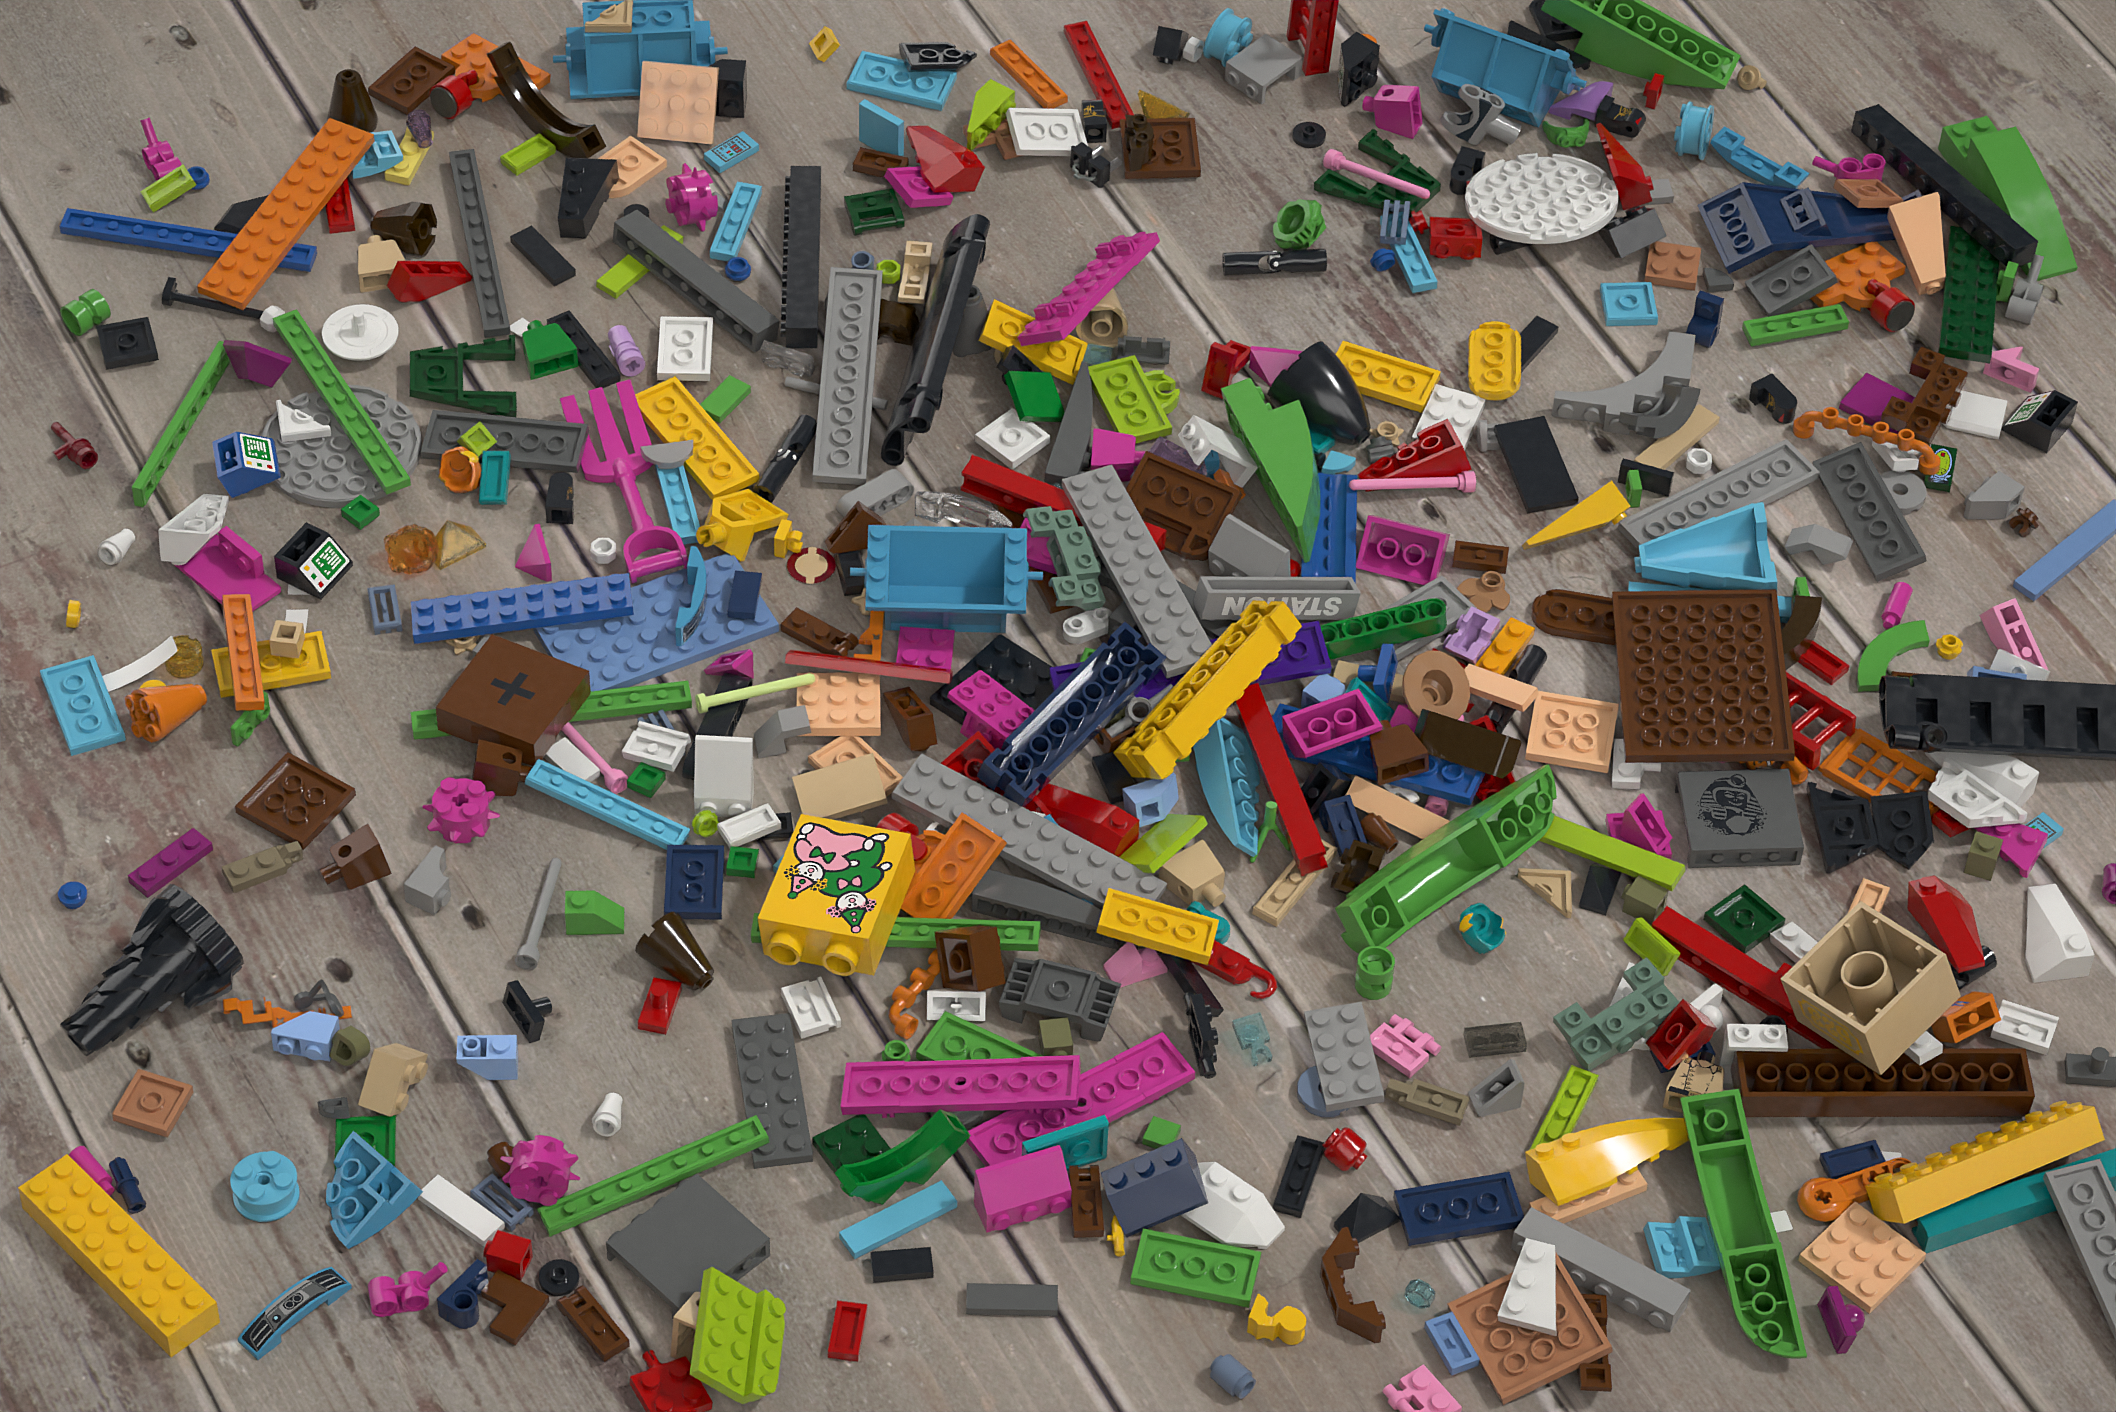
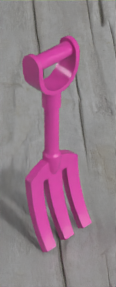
M629 379L616 383L634 453L628 455L603 388L599 387L588 390V395L606 461H599L588 434L580 466L585 480L597 483L615 482L621 490L632 519L631 526L634 531L627 538L623 546L627 573H629L631 584L637 583V578L678 566H683V569H687L688 556L682 539L677 532L668 527L654 526L652 518L646 512L635 483L636 476L645 472L653 465L650 461L646 462L640 453V447L649 446L652 443L643 421L631 380ZM570 395L560 398L566 422L584 424L575 396ZM663 548L671 550L634 561L638 555L649 549Z

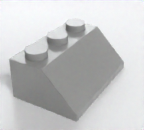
M1229 514L1226 516L1208 550L1209 570L1214 575L1220 577H1291L1290 550L1233 515Z

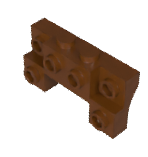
M1921 347L1911 363L1909 374L1924 379L1922 387L1912 403L1892 396L1882 412L1880 422L1887 423L1889 428L1896 431L1910 429L1914 432V439L1930 446L1942 423H1948L1952 413L1951 408L1958 406L1962 395L1960 392L1966 383L1968 372L1945 364V355Z

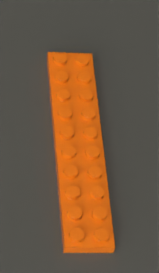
M329 118L197 285L198 293L244 310L375 142L374 134Z

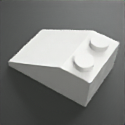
M696 735L695 815L701 811L710 810L711 813H715L718 817H735L752 810L754 796L753 738Z

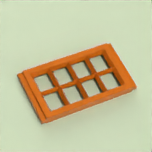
M1855 728V734L1851 737L1846 736L1818 767V771L1822 772L1823 776L1856 795L1868 799L1870 803V796L1881 795L1879 793L1888 783L1904 791L1903 793L1918 792L1914 789L1923 779L1932 784L1935 782L1937 772L1897 749H1890L1888 744L1860 728ZM1860 744L1876 752L1868 762L1852 754ZM1881 755L1896 763L1888 774L1872 766ZM1847 759L1862 767L1853 778L1838 770ZM1902 767L1917 775L1909 786L1893 778ZM1867 771L1883 779L1874 790L1859 782ZM1928 800L1932 820L1933 814L1941 809Z

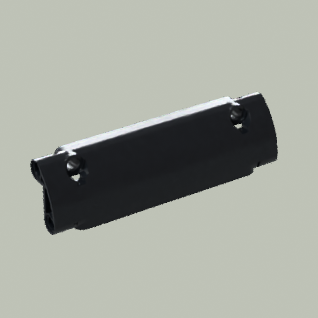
M974 214L963 219L951 229L944 240L881 448V459L888 465L898 466L903 463L908 445L912 442L914 433H927L931 428L935 411L940 409L944 379L979 263L983 262L985 256L986 238L990 228V221L983 215Z
M1916 674L1910 676V679L1908 677L1882 676L1880 679V716L1884 735L1890 749L1920 750L1926 753L1939 751L2116 761V685ZM1928 733L1936 737V744H1932L1929 741Z

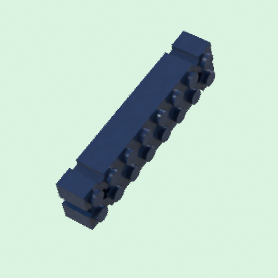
M1124 622L1111 634L1107 644L1103 642L1004 741L1001 749H995L983 761L977 777L993 791L999 787L1005 792L1003 797L1017 803L1021 807H1025L1034 798L1037 790L1041 791L1139 693L1142 685L1146 686L1160 672L1167 657L1151 643L1146 647L1139 642L1141 635Z

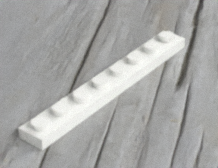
M1790 922L1770 933V942L1795 963L1818 943L1794 922ZM1925 1031L1904 1053L1917 1064L1922 1065L1943 1052V1044Z

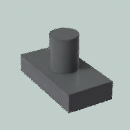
M2096 1047L2092 1050L2091 1055L2066 1053L2064 1060L2066 1084L2116 1087V1057H2110L2109 1052L2105 1048Z

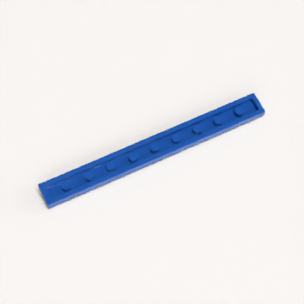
M67 208L59 226L61 234L220 258L238 235ZM295 243L277 267L311 272L317 256V246Z

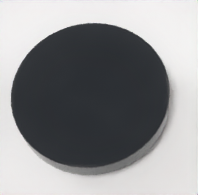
M1302 122L1294 127L1292 137L1294 142L1301 147L1316 148L1325 142L1326 131L1318 123Z
M564 1259L549 1261L539 1272L540 1287L544 1292L552 1296L568 1295L579 1284V1271L570 1261Z

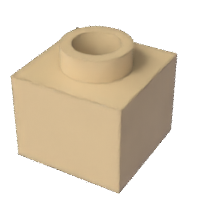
M276 620L270 637L271 655L299 658L305 639L303 623Z

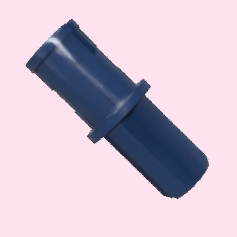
M116 1157L109 1163V1168L116 1181V1191L122 1195L129 1213L141 1212L146 1208V1201L143 1199L138 1188L139 1180L133 1177L126 1159Z

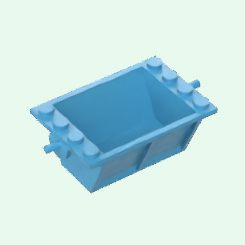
M633 0L632 33L585 32V23L587 21H594L600 17V13L614 4L617 6L623 1L583 2V27L566 28V55H553V63L566 62L567 70L569 71L571 99L640 96L643 61L707 67L715 63V55L728 54L727 47H715L714 36H711L710 21L694 20L693 0Z
M1435 9L1433 14L1438 25L1434 27L1426 24L1424 27L1425 32L1432 34L1431 45L1436 48L1440 47L1431 76L1439 92L1462 100L1458 94L1462 85L1471 84L1496 94L1504 101L1505 106L1500 114L1539 128L1560 91L1569 95L1573 89L1579 91L1581 87L1585 88L1587 81L1576 76V70L1572 66L1573 62L1569 58V53L1560 49L1552 51L1454 16L1455 13L1448 9Z
M868 525V550L865 568H850V576H865V611H885V630L900 631L901 626L955 630V632L1006 633L1007 614H1026L1028 580H1043V572H1028L1027 528Z

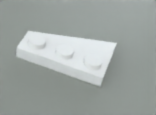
M1528 1238L1525 1239L1497 1315L1498 1321L1557 1336L1555 1245Z

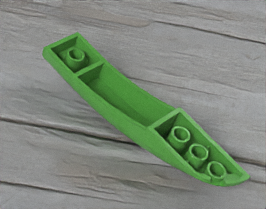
M1549 764L1517 780L1445 824L1347 894V899L1335 908L1346 929L1341 934L1344 942L1358 954L1369 946L1386 948L1430 913L1500 868L1506 867L1539 841L1550 828L1555 815L1552 813L1553 800L1557 799L1555 780Z
M1739 1089L1680 1098L1698 1183L1717 1257L1737 1322L1746 1336L1761 1349L1784 1358H1807L1782 1245L1779 1242L1763 1190Z

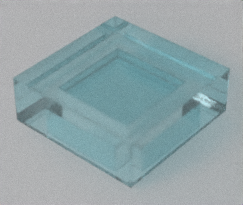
M1088 343L1083 362H1087L1088 366L1111 361L1113 348Z

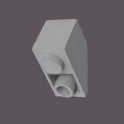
M1998 471L1991 478L1987 477L1976 492L1972 491L1968 494L1964 501L1966 507L1963 517L1967 520L2005 519L2020 506L2025 487Z

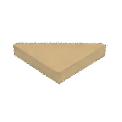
M625 0L617 6L614 4L600 13V17L594 21H587L585 23V32L632 33L633 0Z
M1518 868L1517 878L1566 918H1571V871Z

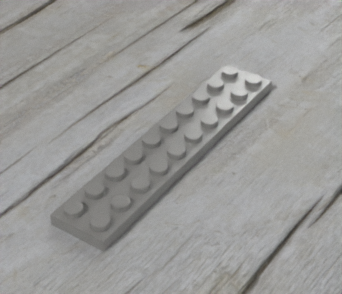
M831 267L812 482L863 485L866 483L883 271L837 267Z
M1108 465L1062 479L1064 492L1088 536L1091 538L1094 547L1147 644L1151 643L1167 657L1161 668L1165 677L1170 678L1188 672L1212 644L1112 465Z
M922 753L892 793V799L948 829L963 812L1007 842L999 856L1080 899L1084 898L1094 903V906L1101 910L1103 909L1108 888L1158 902L1166 890L1167 883L1149 873H1143L1136 866L1021 807L1017 803Z

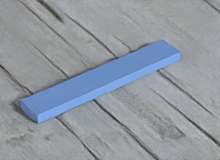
M2113 499L2015 579L2013 587L2032 601H2035L2116 534V500Z

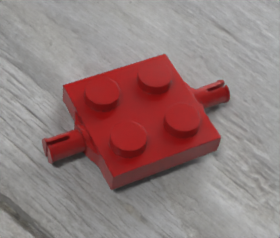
M649 1350V1353L646 1351L642 1355L649 1369L630 1376L629 1384L645 1412H706L712 1409L713 1402L701 1381L690 1375L691 1364L686 1356L667 1363H660L653 1350Z

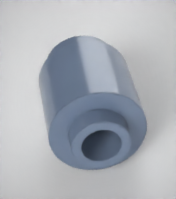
M1230 1354L1218 1356L1210 1366V1378L1233 1397L1237 1396L1242 1399L1255 1386L1256 1380L1252 1377V1372Z

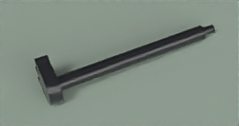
M173 277L167 278L162 293V304L171 306L176 301L260 319L264 312L248 307L241 310L220 301L178 293V290H176L177 283H175L176 278Z

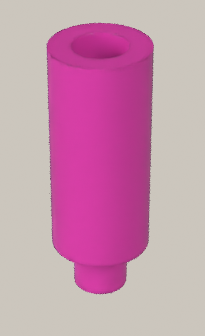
M1905 582L1894 584L1881 616L1884 621V628L1890 629L1900 624L1913 592L1909 584Z
M78 1146L73 1149L69 1156L109 1196L112 1195L115 1191L111 1185L112 1177L85 1146Z

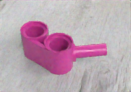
M149 117L140 120L149 144L147 147L142 148V156L147 168L151 170L157 181L182 164L178 157H174L168 141H158Z
M1870 153L1864 156L1862 163L1855 158L1846 157L1839 164H1835L1815 156L1812 165L1833 173L1836 180L1879 179L1882 181L1885 159L1879 154Z
M439 1262L426 1274L420 1271L405 1272L398 1278V1285H395L394 1279L388 1276H380L370 1280L368 1283L371 1312L375 1316L385 1317L396 1313L423 1310L429 1305L428 1291L430 1290V1285L448 1271L447 1266Z

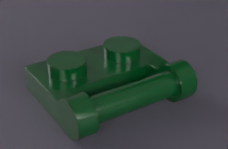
M893 188L844 196V206L851 222L854 236L862 235L864 231L893 226L896 228L905 227L904 216ZM889 214L893 215L891 217L867 220L862 222L860 221V219L884 216Z

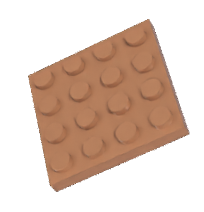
M1557 1253V1336L1498 1321L1497 1315L1513 1272L1447 1303L1448 1310L1453 1312L1480 1359L1479 1363L1503 1405L1578 1369L1581 1363H1591L1613 1352L1612 1345Z

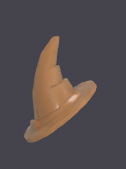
M1428 650L1415 656L1406 666L1402 678L1403 696L1408 708L1418 719L1422 709L1457 720L1466 711L1470 699V686L1464 668L1454 657L1442 651Z

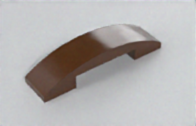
M1581 1294L1607 1337L1606 1325L1608 1315L1606 1295ZM1608 1354L1591 1363L1580 1364L1577 1369L1580 1390L1612 1391L1611 1364H1609Z

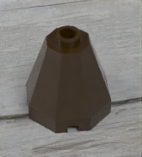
M409 202L377 211L371 219L370 228L373 234L381 236L383 241H396L400 250L409 254L426 256L435 243L436 235H432L431 232L432 228H437V218L432 204Z

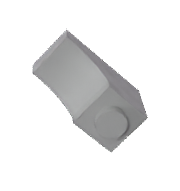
M435 845L404 883L405 901L433 915L441 907L446 906L451 897L449 878L443 875L447 867L445 849Z

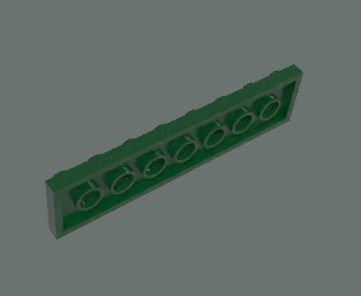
M1950 226L1938 353L1949 358L1990 364L1993 347L1999 260L1961 227Z

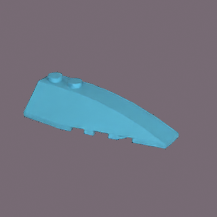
M1222 717L1220 720L1215 721L1209 728V733L1203 739L1198 740L1193 746L1196 769L1205 797L1221 829L1235 847L1254 857L1257 855L1258 829L1254 826V823L1259 819V812L1255 810V804L1259 802V794L1255 791L1256 786L1260 784L1259 770L1244 731Z

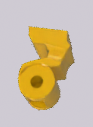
M1257 1294L1248 1317L1247 1333L1252 1334L1257 1340L1267 1338L1274 1341L1279 1337L1282 1342L1289 1345L1302 1342L1305 1336V1315L1297 1308L1286 1306L1274 1316H1267L1268 1302L1265 1297Z

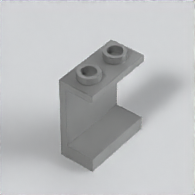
M1264 34L1226 62L1225 81L1262 105L1265 102L1266 87L1284 74L1294 81L1301 76L1303 57L1269 35Z

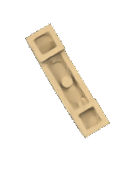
M907 241L898 302L925 303L932 243Z

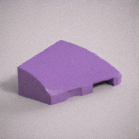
M1606 81L1592 83L1552 105L1549 108V113L1568 120L1571 119L1573 114L1594 121L1597 115V108L1605 95L1612 96L1613 83Z

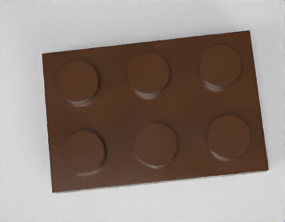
M415 46L368 87V94L409 115L430 96V90L434 85L446 77L455 74V66Z

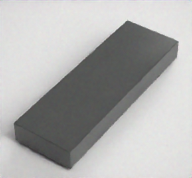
M967 1283L966 1314L1058 1316V1285Z

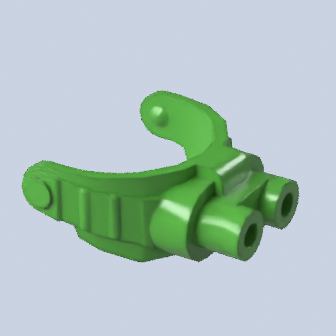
M1583 119V125L1572 128L1556 127L1544 121L1542 128L1548 140L1555 145L1564 148L1582 147L1589 132V120Z

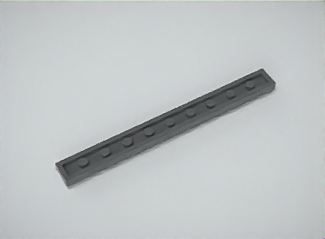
M474 149L449 152V160L484 337L510 335V324Z

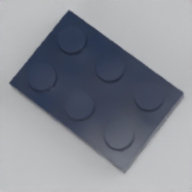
M667 845L664 915L674 911L676 914L681 915L683 919L722 920L724 845Z

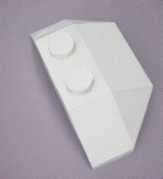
M1217 1162L1198 1163L1208 1204L1184 1213L1181 1216L1224 1245L1267 1249L1283 1233L1285 1226L1264 1194Z

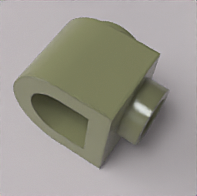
M350 1025L335 1033L332 1038L333 1046L329 1056L342 1065H352L369 1055L370 1042L364 1033Z

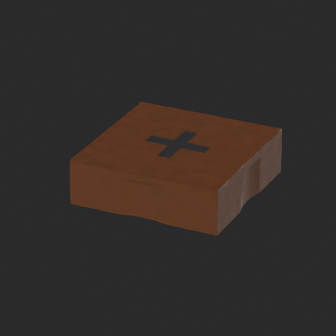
M491 634L436 706L438 730L471 743L478 744V740H485L520 749L523 752L522 762L534 766L538 759L542 760L556 741L560 730L574 717L591 694L589 670Z

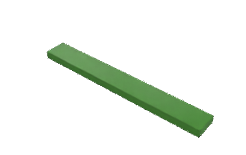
M223 341L217 343L134 482L132 492L135 506L144 507L228 367L230 360L223 347Z
M757 1115L558 1199L554 1205L537 1208L538 1215L551 1237L691 1177L696 1173L698 1174L768 1144L769 1137Z

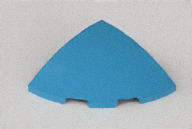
M353 1131L342 1145L334 1160L337 1169L333 1182L327 1183L326 1203L331 1208L333 1219L330 1221V1224L338 1239L349 1249L390 1224L423 1191Z

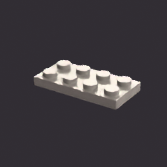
M1442 575L1382 609L1385 610L1431 598L1440 599L1446 605V629L1439 634L1394 644L1397 661L1455 628L1462 614L1466 615L1471 606L1476 608Z
M1362 1002L1304 1011L1326 1112L1384 1102V1092Z

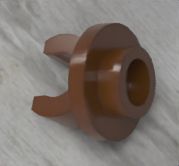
M2019 508L2016 511L2019 516H2014L2009 521L2012 529L2018 524H2024L2023 528L2019 531L2022 537H2026L2030 533V527L2033 529L2039 527L2036 522L2039 518L2029 508L2025 510Z

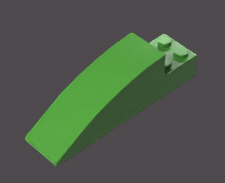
M1545 0L1541 8L1547 14L1583 33L1574 52L1595 63L1647 80H1652L1654 74L1657 73L1664 75L1663 83L1725 89L1741 56L1641 0Z
M1988 116L1943 127L1938 150L1947 163L2038 240L2035 254L2043 256L2044 259L2037 281L2077 271L2078 267L2057 205L2034 156L2017 127L1998 131ZM2032 262L2020 266L2027 276Z
M1251 378L1221 388L1229 426L1234 435L1241 439L1256 463L1258 469L1255 473L1304 563H1307L1311 558L1320 518V485L1311 436L1300 401L1297 400L1272 409L1269 402L1264 403L1265 397L1261 387L1255 386Z

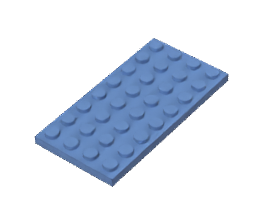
M725 553L704 561L707 578L705 612L695 633L682 646H676L675 627L679 607H691L695 586L688 584L687 569H681L632 587L634 615L533 628V631L549 656L589 670L591 691L630 687L779 632V624L760 594L755 620L728 617L727 610L735 570L744 571L735 555L731 556Z

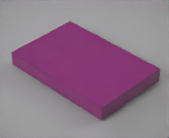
M1866 372L1842 399L1839 409L1850 415L1858 414L1863 417L1864 422L1873 426L1876 422L1881 421L1882 412L1892 396L1910 403L1913 402L1915 397ZM1889 428V432L1899 433V431Z

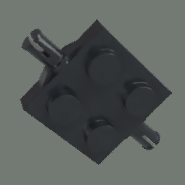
M1188 992L1183 995L1186 1014L1188 1015V1034L1200 1076L1211 1079L1216 1076L1213 1063L1217 1062L1214 1045H1218V1033L1215 1027L1211 1028V1008L1209 1004L1205 1005L1202 993Z

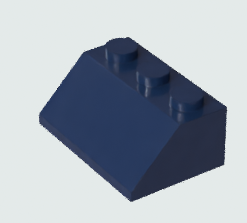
M1182 1138L1101 1172L1107 1198L1126 1237L1208 1204L1196 1155Z

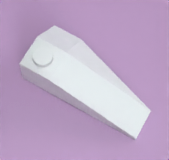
M203 494L158 530L161 561H169L173 565H184L198 554L221 530L229 496Z
M1925 752V755L1940 770L1946 757L1951 758L2020 808L2035 791L2039 771L2015 757L1994 754Z
M2048 884L2028 887L2025 962L2033 983L2088 976L2094 959V952L2085 930L2057 885Z

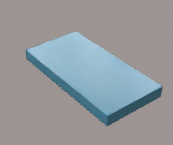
M862 51L847 81V89L942 111L957 79V72H909L904 61L901 59Z
M94 655L40 670L41 679L71 756L126 740L125 733Z

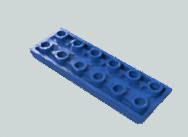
M1318 473L1320 518L1310 561L1304 563L1301 557V577H1352L1356 584L1357 490H1351L1349 482L1356 480L1357 475Z

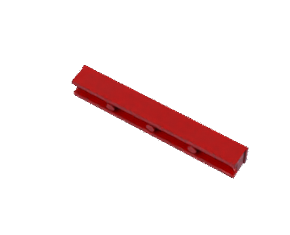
M973 454L961 472V476L964 477V483L961 485L960 490L1022 515L1026 509L1051 506L1053 512L1072 510L1078 527L1083 526L1063 489ZM1143 521L1160 552L1165 549L1167 530Z
M1258 683L1249 685L1245 688L1243 696L1233 702V706L1271 801L1277 803L1276 814L1300 875L1302 877L1305 874L1328 868L1324 857L1326 855L1325 847Z
M1668 906L1664 908V911L1651 924L1661 936L1681 953L1678 960L1768 1016H1780L1784 1019L1789 1029L1821 1049H1840L1797 1021L1781 982L1782 976Z

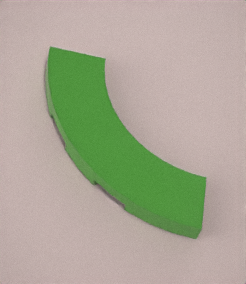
M1925 620L1894 626L1871 641L1859 662L1857 672L1858 692L1879 691L1880 679L1886 675L1889 664L1894 657L1900 656L1912 649L1929 646L1930 639Z

